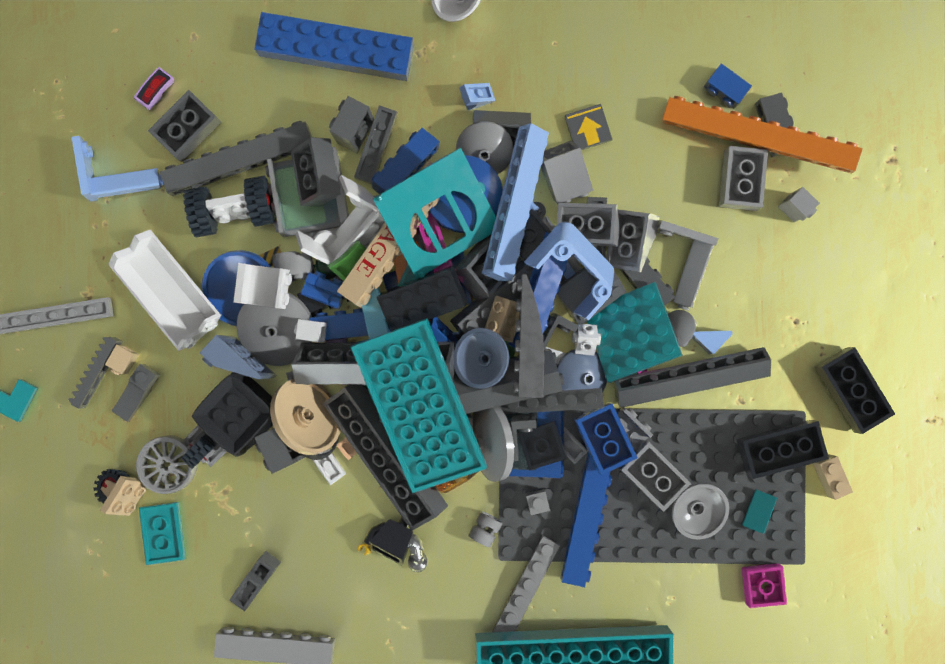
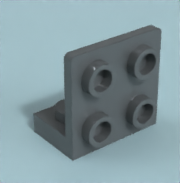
M556 313L549 315L547 320L548 326L543 332L544 350L556 327L569 333L570 330L576 332L579 325Z
M535 413L512 415V420H508L513 436L514 461H519L517 429H520L521 432L533 431L532 428H536Z

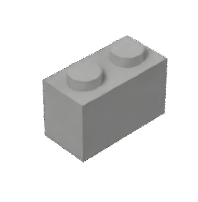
M801 187L790 193L778 207L793 222H796L798 220L803 221L814 215L817 211L816 207L820 203L804 187Z

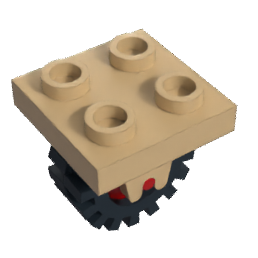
M106 469V471H102V475L97 476L99 481L94 482V484H97V487H93L94 491H97L94 494L95 497H99L97 500L103 503L100 511L109 515L130 516L135 510L139 499L146 491V487L140 479L130 477V475L126 474L127 472L122 470Z

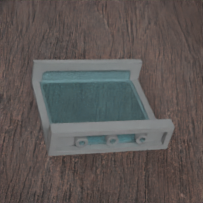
M333 147V155L337 167L341 195L322 206H300L292 160L274 163L271 159H267L268 166H265V171L271 181V184H268V189L274 199L271 207L273 214H276L277 221H274L276 232H279L282 237L294 236L297 230L302 233H310L340 227L349 216L345 191L339 179L342 173L338 152L335 147Z

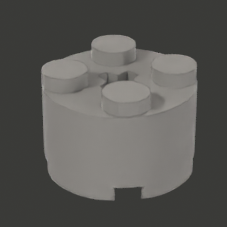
M289 251L273 255L274 268L290 270L289 274L292 275L291 282L296 281V279L306 280L309 272L314 274L312 256L304 252L300 254V252Z

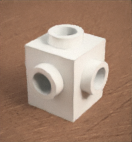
M578 324L576 332L572 334L575 354L594 356L596 346L600 345L601 334L598 333L597 325Z

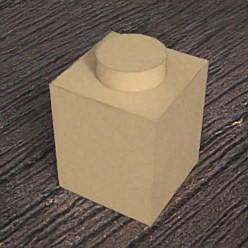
M116 344L105 365L110 367L109 371L116 375L128 374L139 354L124 345Z

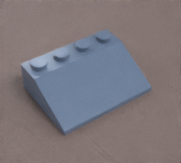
M215 335L200 352L203 356L202 360L210 367L214 366L256 379H270L277 376L264 363L252 357L250 352L242 346L236 337Z

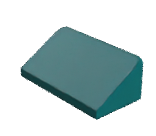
M755 489L742 525L764 534L777 497Z

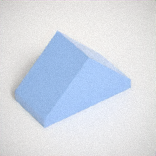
M732 331L694 332L692 339L708 354H715L732 336Z

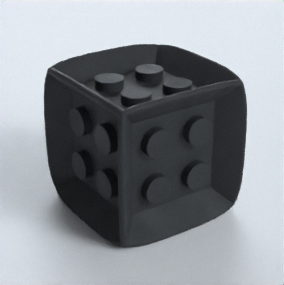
M232 372L199 404L192 418L219 446L233 456L238 457L245 454L248 449L255 445V437L267 432L273 426L270 414L272 396L251 377Z

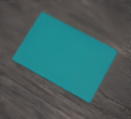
M179 502L139 507L146 565L185 560L186 555Z

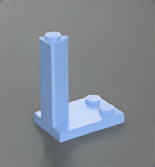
M80 136L71 137L81 194L90 202L97 201L101 197L160 189L164 185L157 168L94 177L91 157H93L92 147L88 146L87 141H84Z

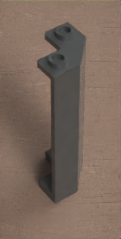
M549 348L544 350L543 395L563 391L561 385H564L563 375L558 373L556 366L555 352L552 353ZM519 355L509 358L506 373L498 383L489 388L479 389L470 387L461 381L456 371L454 372L453 383L466 414L531 399V397H517V393H514V380L518 381V372L514 371L515 360H519Z

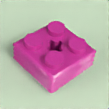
M777 563L742 567L745 604L749 608L787 604L784 568L782 565ZM763 582H766L768 585L765 586V589L763 590L761 588V585L763 584Z

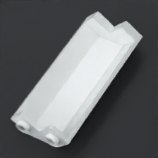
M151 230L134 235L128 248L113 253L108 265L178 351L184 348L190 349L201 337L218 325L217 322L221 314Z

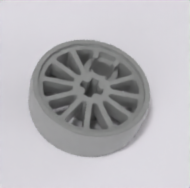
M166 435L154 438L144 445L137 457L136 470L140 481L146 488L160 494H171L182 490L190 484L196 474L197 465L193 469L188 466L187 472L178 468L179 465H187L185 462H178L177 460L189 450L186 448L188 444L183 441L184 439ZM168 442L173 443V446H172V449H171L169 455H168V448H167V443H168ZM159 443H162L163 455L157 448ZM177 446H179L183 451L177 456H173ZM152 449L158 458L150 455V451ZM147 458L156 462V464L148 465ZM166 462H170L171 465L168 466V467H165L164 464H165ZM156 467V470L154 472H152L151 474L148 473L147 468ZM159 472L158 478L155 482L152 479V476ZM170 473L176 475L175 483L169 481L168 476Z

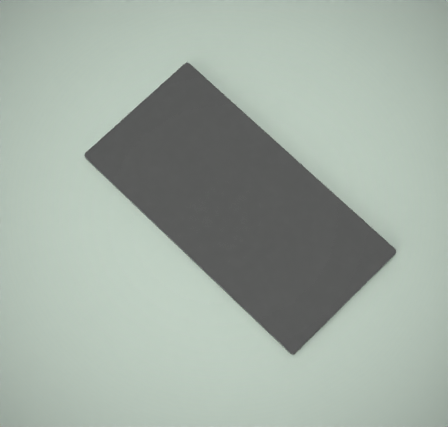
M594 409L565 410L564 427L587 449L574 419ZM632 409L638 415L636 419L640 423L644 421L652 428L650 432L653 436L651 438L648 437L646 441L650 442L691 485L709 483L718 487L726 495L729 502V515L725 525L715 535L706 539L688 538L681 534L673 523V503L663 512L619 468L610 471L612 481L605 493L608 495L606 506L602 507L601 513L604 514L602 525H598L599 541L598 544H594L593 552H595L594 562L778 563L782 565H803L805 563L806 465L751 479L746 476L737 443L739 438L806 421L804 411ZM505 414L507 420H512V415H515ZM518 437L519 461L513 462L512 469L529 470ZM588 452L576 464L569 458L565 459L564 476L561 478L508 476L505 480L499 481V520L503 522L499 530V560L529 561L543 535L560 544L552 562H564ZM544 489L550 511L531 515L525 493ZM755 489L777 497L764 534L742 525Z

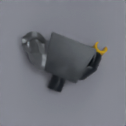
M402 517L398 523L389 519L387 522H382L372 527L364 540L365 543L358 546V551H361L363 547L366 548L364 556L370 554L373 550L401 566L410 548L409 568L413 572H422L427 566V557L422 553V550L424 551L422 541L416 534H413V531L408 528L409 526Z

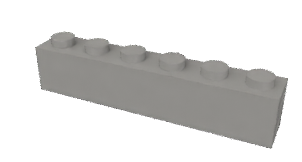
M223 627L216 633L214 657L286 664H332L335 638H330L329 635L312 637L309 633L292 635L291 632L285 631L277 634L271 630L253 632V629L244 628L241 631L234 630L233 627Z

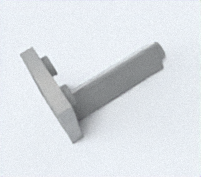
M659 220L658 233L667 236L676 234L693 240L675 298L673 299V302L679 304L678 308L689 311L693 307L713 246H716L718 238Z

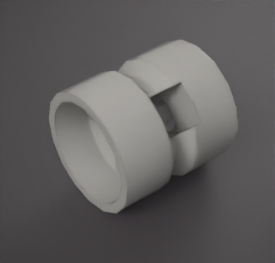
M481 511L476 520L477 525L472 527L468 536L486 547H491L495 539L494 533L499 532L503 522Z

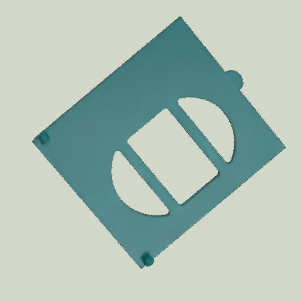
M461 148L456 149L373 198L416 279L423 278L424 274L491 235L496 216L484 194L485 185L477 181ZM452 191L465 194L474 205L476 220L471 231L451 194ZM445 195L465 234L462 238L445 248L441 247L422 211V207ZM414 213L417 214L436 252L424 251L414 242L410 231Z

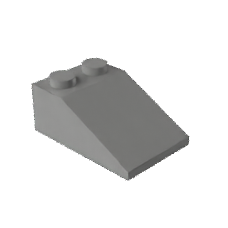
M618 210V247L608 246L606 260L613 268L641 272L656 237L659 216L650 213Z

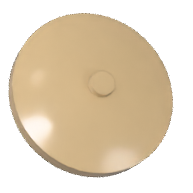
M292 379L281 385L272 397L270 414L274 429L281 440L298 453L305 455L320 454L332 447L339 437L340 428L323 405L325 401L332 397L320 384H295V379Z

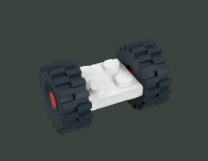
M266 176L247 178L244 180L245 189L243 194L212 199L211 193H209V189L206 186L185 190L183 195L185 199L183 200L184 210L187 215L186 219L189 222V228H191L194 237L216 234L219 222L228 223L236 219L246 220L251 217V222L255 227L273 224L276 221V214H273L271 203L274 200L269 193V183Z

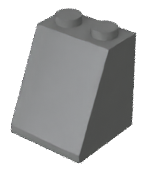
M568 141L544 151L541 169L552 198L557 204L569 203L571 199L585 197L589 194L588 192L593 191L579 146L572 141Z

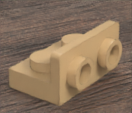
M496 296L485 328L495 331L503 340L513 342L516 333V320H520V312L516 311L517 302Z

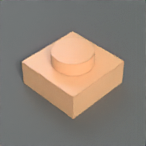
M344 438L337 444L338 449L348 460L357 453L347 438Z

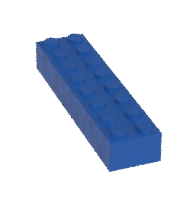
M261 12L254 50L260 57L408 81L414 42L413 37Z

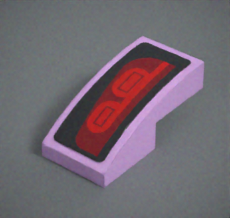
M158 67L135 94L134 99L150 110L162 99V93L174 83V78Z

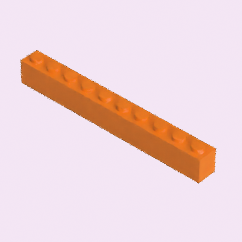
M679 96L669 97L662 119L664 124L757 149H765L772 153L850 174L856 171L863 149L854 142L847 141L846 144L841 143L835 137H819V134L816 132H800V129L797 127H781L778 122H762L759 117H743L740 112H724L721 107H705L702 102H686L685 98Z

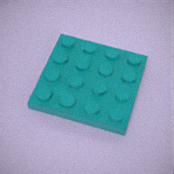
M655 282L623 294L587 320L588 324L597 325L598 333L601 334L600 345L596 346L609 383L683 356Z

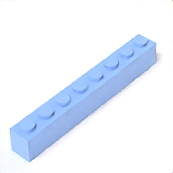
M532 123L519 127L482 274L498 281H511L515 274V266L520 255V246L525 235L524 230L529 218V210L534 199V191L547 146L549 132Z

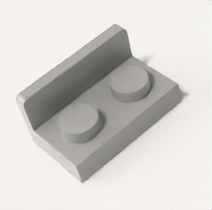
M623 407L617 412L634 451H636L648 437L651 438L653 436L650 432L652 428L644 421L640 423L636 419L638 415L630 407L628 409Z

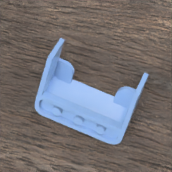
M561 222L524 263L539 269L551 255L560 261H565L573 255L597 280L592 286L590 294L573 311L576 315L589 320L611 295L614 268L573 224Z

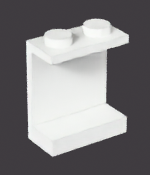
M238 263L234 303L286 309V305L289 303L288 286H290L292 281V275L289 274L290 270Z

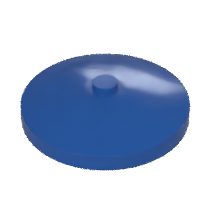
M465 155L477 181L485 185L484 194L495 216H497L503 192L498 174L482 159ZM452 191L451 194L471 231L476 220L474 205L465 194ZM445 195L439 197L436 206L431 207L429 210L431 216L444 228L464 233Z
M244 250L229 251L215 258L207 267L202 280L203 294L221 314L219 319L233 326H237V318L244 305L242 303H234L238 263L271 267L259 255Z

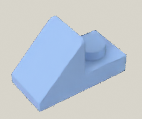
M489 83L464 84L459 87L462 99L468 110L496 101Z

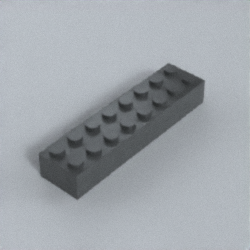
M455 341L437 342L453 380L455 372ZM360 342L301 343L291 364L295 384L366 385L351 349L352 345Z
M349 384L323 403L326 410L412 531L436 518L448 507V504L435 486L412 493L385 427L379 421L380 415L372 396L364 385Z

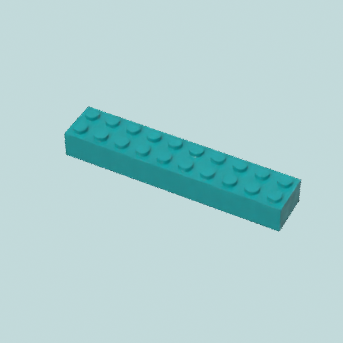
M668 625L475 633V664H673V633Z

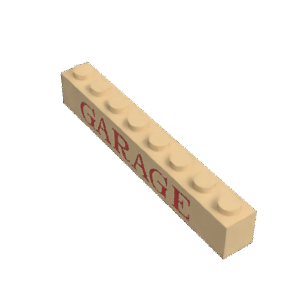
M428 160L423 169L431 165L432 162ZM439 198L422 207L426 218L428 217V211L431 207L436 206ZM414 213L410 225L412 238L415 236L416 229L421 223L416 213ZM386 222L337 290L338 293L359 307L369 302L370 294L381 285L384 274L392 269L394 260L402 254Z

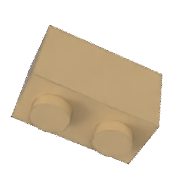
M829 454L828 460L816 462L813 465L827 497L837 500L853 493L838 456Z

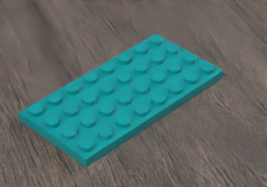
M427 318L351 346L412 493L487 468Z

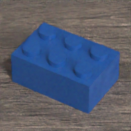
M607 403L603 405V408L594 409L574 419L599 474L603 475L637 459V455L612 403Z

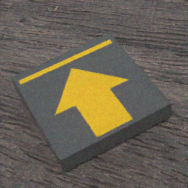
M601 104L564 116L572 142L579 146L581 150L613 140Z

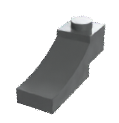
M139 364L129 378V383L112 409V412L126 422H130L152 391L150 389L160 374L146 364Z
M265 551L239 585L230 601L245 612L278 568L281 561Z

